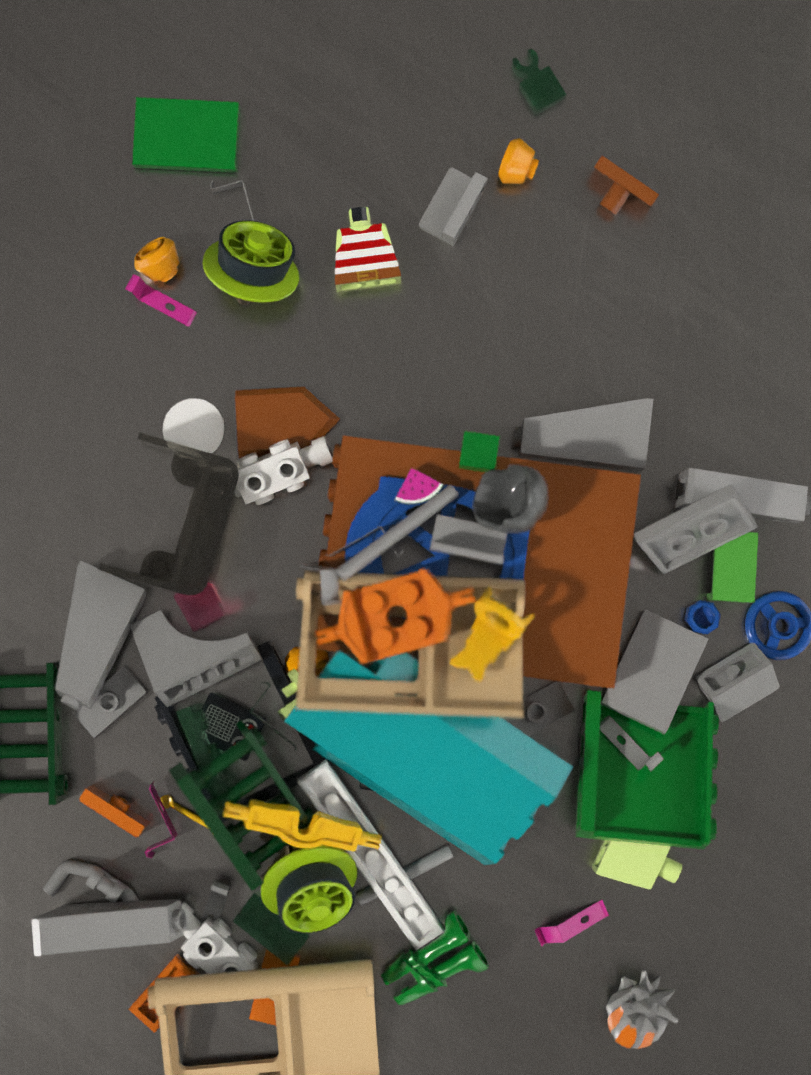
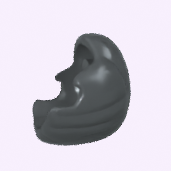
M508 465L506 470L486 471L476 489L473 500L476 520L488 529L503 533L516 534L531 530L544 515L548 504V488L543 476L533 468L520 465Z

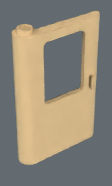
M305 571L304 578H297L296 600H303L296 710L499 718L524 717L522 634L518 639L514 640V644L506 652L501 651L494 663L487 666L481 682L474 680L469 670L456 668L450 664V659L465 648L466 639L472 633L471 629L477 618L474 607L475 602L455 607L456 610H452L451 629L447 641L419 649L418 678L414 682L321 679L316 677L317 637L315 636V631L318 628V619L323 614L339 615L341 604L325 606L321 604L320 571ZM356 573L345 582L338 576L339 600H342L343 592L356 590L405 575ZM435 576L446 592L452 593L472 586L475 593L466 595L464 598L473 595L476 596V601L490 587L492 588L491 599L501 603L523 618L525 602L524 579ZM398 605L392 608L389 616L407 617V613L403 607ZM401 695H418V696H401Z
M372 959L156 978L155 986L148 987L149 1008H156V1014L159 1016L165 1075H380ZM270 998L274 1001L279 1051L277 1057L196 1066H184L181 1064L175 1009L178 1006Z

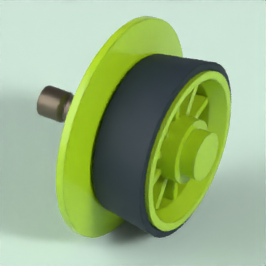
M242 220L226 225L219 234V241L209 246L203 256V269L209 280L222 291L237 297L238 303L242 305H248L250 301L274 302L287 298L296 290L299 282V272L293 262L295 257L293 242L284 232L266 223Z
M331 846L296 848L293 853L276 862L265 874L262 880L264 883L260 887L262 901L267 909L279 915L281 924L292 932L307 934L326 930L341 922L351 912L355 904L353 887L357 879V866L351 855L339 848Z

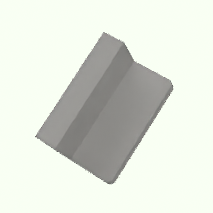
M449 168L419 222V228L454 246L486 189L488 178L477 172L471 178L455 168Z
M437 514L429 551L502 565L507 533L488 529L480 523Z
M750 643L694 677L698 687L710 702H714V711L718 714L720 722L728 720L780 687L772 663L755 643Z

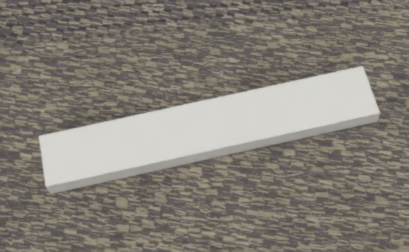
M327 759L297 779V783L318 812L358 822L362 831L379 834ZM382 838L379 849L358 845L355 851L345 850L354 859L362 875L416 951L445 931L441 921Z

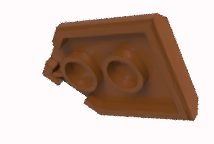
M305 387L235 390L239 459L256 452L258 458L271 453L269 447L285 439H288L290 444L298 442L301 449L312 445L311 441L325 436L340 420L336 414Z

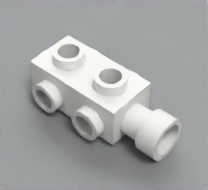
M326 437L317 438L311 441L312 445L302 449L298 442L290 444L288 439L271 445L269 447L271 453L258 458L256 452L241 457L237 460L239 466L234 467L232 471L233 477L229 479L236 497L242 496L245 504L255 501L256 505H261L274 499V493L287 488L288 492H292L307 485L306 480L310 479L311 476L309 468L318 464L323 467L333 461V453ZM283 464H290L294 471L286 475L282 473L280 467ZM251 477H257L261 481V486L253 488L249 485L248 480Z
M185 901L181 903L187 919L184 936L187 939L183 942L181 949L184 951L183 956L191 966L196 969L201 967L207 974L226 972L225 969L228 967H234L237 971L258 968L259 964L255 961L258 957L257 953L245 942L238 945L230 937L232 933L231 928L222 919L217 918L213 921L208 916L201 922L193 915L194 910ZM203 942L209 943L212 946V951L206 953L200 947V944Z

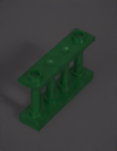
M60 662L46 663V673L0 674V688L47 687V708L0 709V723L47 722L48 742L0 745V759L48 757V778L0 780V794L48 793L49 805H56L62 802L63 796H66L68 793V776L63 774L62 703L60 702L61 696L58 695L55 689Z
M240 720L236 723V726L244 736L242 740L197 771L192 769L187 772L183 764L179 762L169 769V772L248 887L253 891L264 883L256 872L262 868L260 864L288 844L279 835H276L255 851L251 852L249 850L243 853L239 844L244 841L242 837L252 830L245 827L243 820L236 825L231 823L225 827L220 819L223 816L225 803L227 801L235 803L271 777L281 793L267 803L291 805L298 808L300 812L298 829H305L314 814L310 808L303 811L263 751L262 747L267 743L258 729L254 726L249 730L244 722ZM253 750L262 766L217 798L212 796L207 800L201 792L206 787L205 783Z

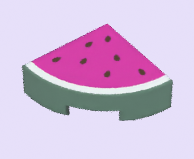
M411 468L395 501L406 505L424 503L437 495L442 489L443 484Z

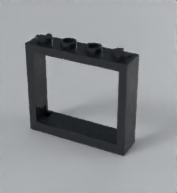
M267 641L257 646L286 706L297 698V692L288 698L284 695L282 688L290 684L291 681L285 672V667L272 641ZM158 696L155 697L158 704L154 706L158 714L157 718L162 725H168L173 735L169 738L175 754L178 757L183 755L188 765V768H186L187 772L192 769L199 770L205 764L176 705L173 704L166 707ZM299 732L298 734L313 763L282 778L289 789L298 785L297 779L326 760L312 750L316 743ZM211 778L205 783L206 787L201 790L207 800L212 796L214 798L220 796ZM272 783L235 803L248 806L250 800L264 802L281 792L276 784ZM221 816L220 819L224 822L230 819V817Z

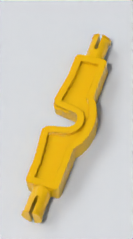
M250 800L248 806L227 801L223 810V817L243 820L247 829L279 835L284 842L298 848H315L326 845L355 851L358 845L379 849V844H381V834L362 831L358 822L340 819L323 812H316L305 829H298L300 812L298 808L291 805Z

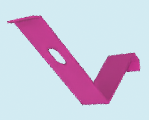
M135 274L132 275L125 288L138 300L188 327L197 314L193 309L148 286ZM170 303L175 306V310L170 311L166 309L165 305Z
M155 781L152 782L149 790L172 836L149 846L145 850L146 857L151 859L155 855V852L151 851L152 849L175 840L178 835L156 791Z
M600 900L557 926L538 927L535 929V933L542 947L546 943H564L603 918L608 917L609 914L603 900ZM588 915L589 921L583 924L581 918Z

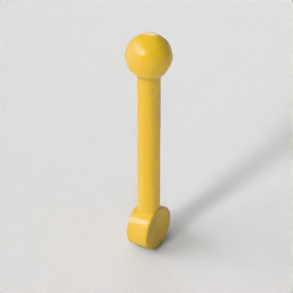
M165 794L160 798L165 809L171 807L207 828L199 815L176 803L172 795Z

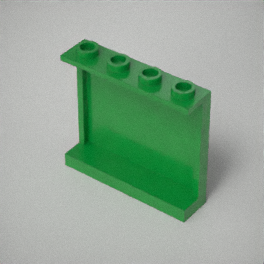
M587 690L582 702L575 837L702 850L711 843V840H715L717 832L716 818H711L712 804H716L718 793L717 783H712V769L716 770L718 764V749L713 748V735H717L719 728V716L714 714V702H708L704 708L679 705L664 735L601 705L603 699L601 698V691ZM607 716H610L650 758L658 752L663 760L652 771H650L646 764L638 770L600 731V723ZM621 735L617 736L618 742L624 745L626 740Z

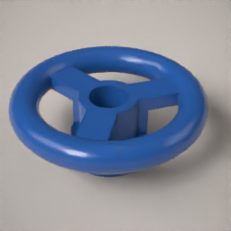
M785 591L766 593L756 599L747 612L745 619L747 639L749 643H755L769 659L786 660L793 658L803 652L811 641V611L801 598ZM776 601L789 603L800 612L802 617L796 618L789 612H776L769 603ZM760 611L769 621L770 635L766 645L758 638L755 629L756 618ZM780 619L786 624L782 632H779L776 628V623ZM799 628H803L801 638L795 645L787 649L776 650L780 639H791L797 634Z

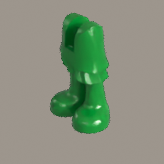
M456 910L447 915L443 934L417 951L409 949L407 953H402L380 975L385 985H389L411 972L415 980L404 986L393 996L399 1006L415 1001L428 993L437 992V987H448L446 979L461 971L483 972L489 969L488 961L475 941L468 943L457 954L435 967L429 964L451 949L470 941V932Z

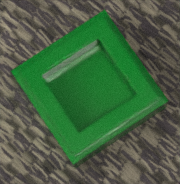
M464 431L459 469L478 472L495 470L500 436Z

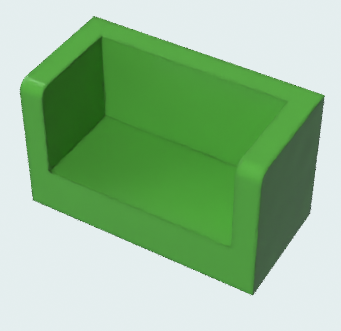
M748 532L714 549L712 593H707V601L755 603L758 533Z

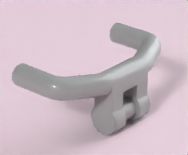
M77 860L62 862L43 888L44 892L54 897L68 875L74 874L88 877L85 885L93 890L97 888L107 895L106 899L113 904L119 899H122L123 902L140 901L127 885L100 867Z

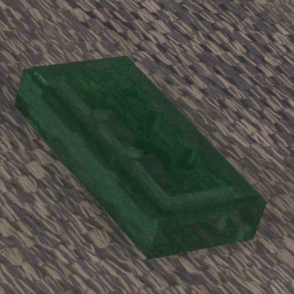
M256 893L251 896L233 920L236 925L288 966L310 938L306 933H296L286 929L281 924L279 915L267 909L262 898Z

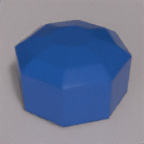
M698 600L687 607L684 621L691 631L709 634L718 628L721 614L714 603Z

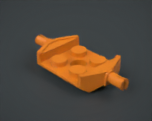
M421 569L412 574L356 590H348L343 592L338 623L336 626L316 630V637L327 635L316 640L319 646L337 640L344 641L362 664L442 643L448 640L451 629L452 610H456L455 607L476 602V596L472 595L464 598V596L475 592L472 586L452 593L446 592L438 579L428 569ZM398 605L403 607L407 613V620L401 627L394 626L389 619L390 611Z

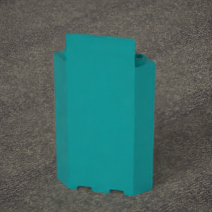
M339 650L318 675V678L414 682L418 678L419 661L407 653H402L370 662L368 666L372 670L370 672ZM401 695V696H418V695ZM295 705L284 721L316 743L312 748L313 751L483 865L498 863L505 854L503 850L512 837L518 840L534 823L535 819L533 817L537 809L542 804L548 807L555 800L573 766L499 717L296 710Z

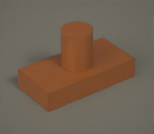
M601 156L594 166L595 170L614 182L599 204L617 215L630 194L649 207H652L659 197V194L604 156Z

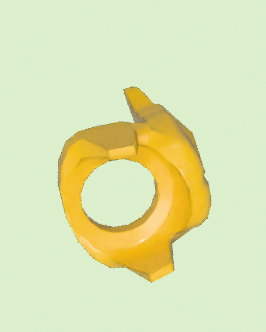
M490 587L475 602L474 607L477 618L472 626V633L466 639L465 648L450 659L452 666L469 670L473 679L477 682L483 680L487 666L496 661L501 651L506 652L514 644V640L521 636L535 616L532 613L525 619L521 618L506 606L491 599L492 588Z

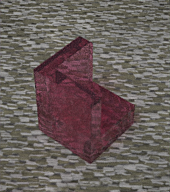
M204 580L184 592L173 595L193 632H199L228 615L208 580Z

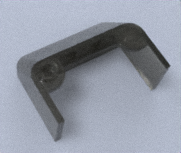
M139 433L138 440L141 444L174 453L171 464L172 475L180 484L194 488L174 554L160 550L149 553L143 559L139 573L106 563H100L99 570L184 595H197L206 588L209 582L238 484V468L228 458Z

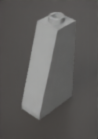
M638 399L524 418L521 427L515 426L513 447L519 448V457L642 471L646 468L654 399Z
M688 468L678 473L676 477L673 508L683 509L731 484L752 516L756 519L800 523L804 522L805 516H809L811 511V496L807 495V486Z
M80 561L77 567L55 687L58 695L62 697L60 702L76 710H80L82 706L92 709L131 630L129 625L135 622L147 598L144 588L83 561Z
M181 899L116 902L115 904L112 902L64 904L31 919L34 955L170 943L184 935L187 922L186 913L182 909Z

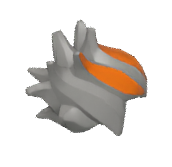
M642 970L639 983L625 976L621 978L618 992L612 994L606 1006V1011L609 1015L608 1028L614 1036L615 1042L625 1048H646L653 1042L658 1041L666 1029L669 1020L674 1023L678 1022L679 1019L666 1007V1002L675 993V989H657L660 976L649 981L647 972Z

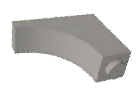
M161 610L148 614L141 620L129 625L153 690L166 707L263 660L259 649L247 632L234 638L219 641L194 639L177 631Z

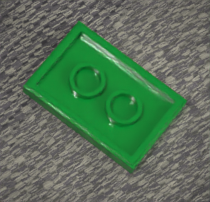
M136 97L133 167L236 173L239 102Z

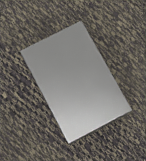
M730 484L635 532L634 536L638 545L661 573L666 574L756 529L758 525L734 487Z
M644 609L617 667L615 688L607 689L601 705L665 735L709 639Z

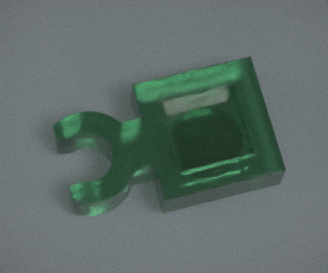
M531 48L527 52V57L531 64L529 66H522L519 60L514 58L512 60V69L518 76L525 78V80L519 83V89L537 116L564 100L566 93L550 66L542 70L539 69L538 55Z

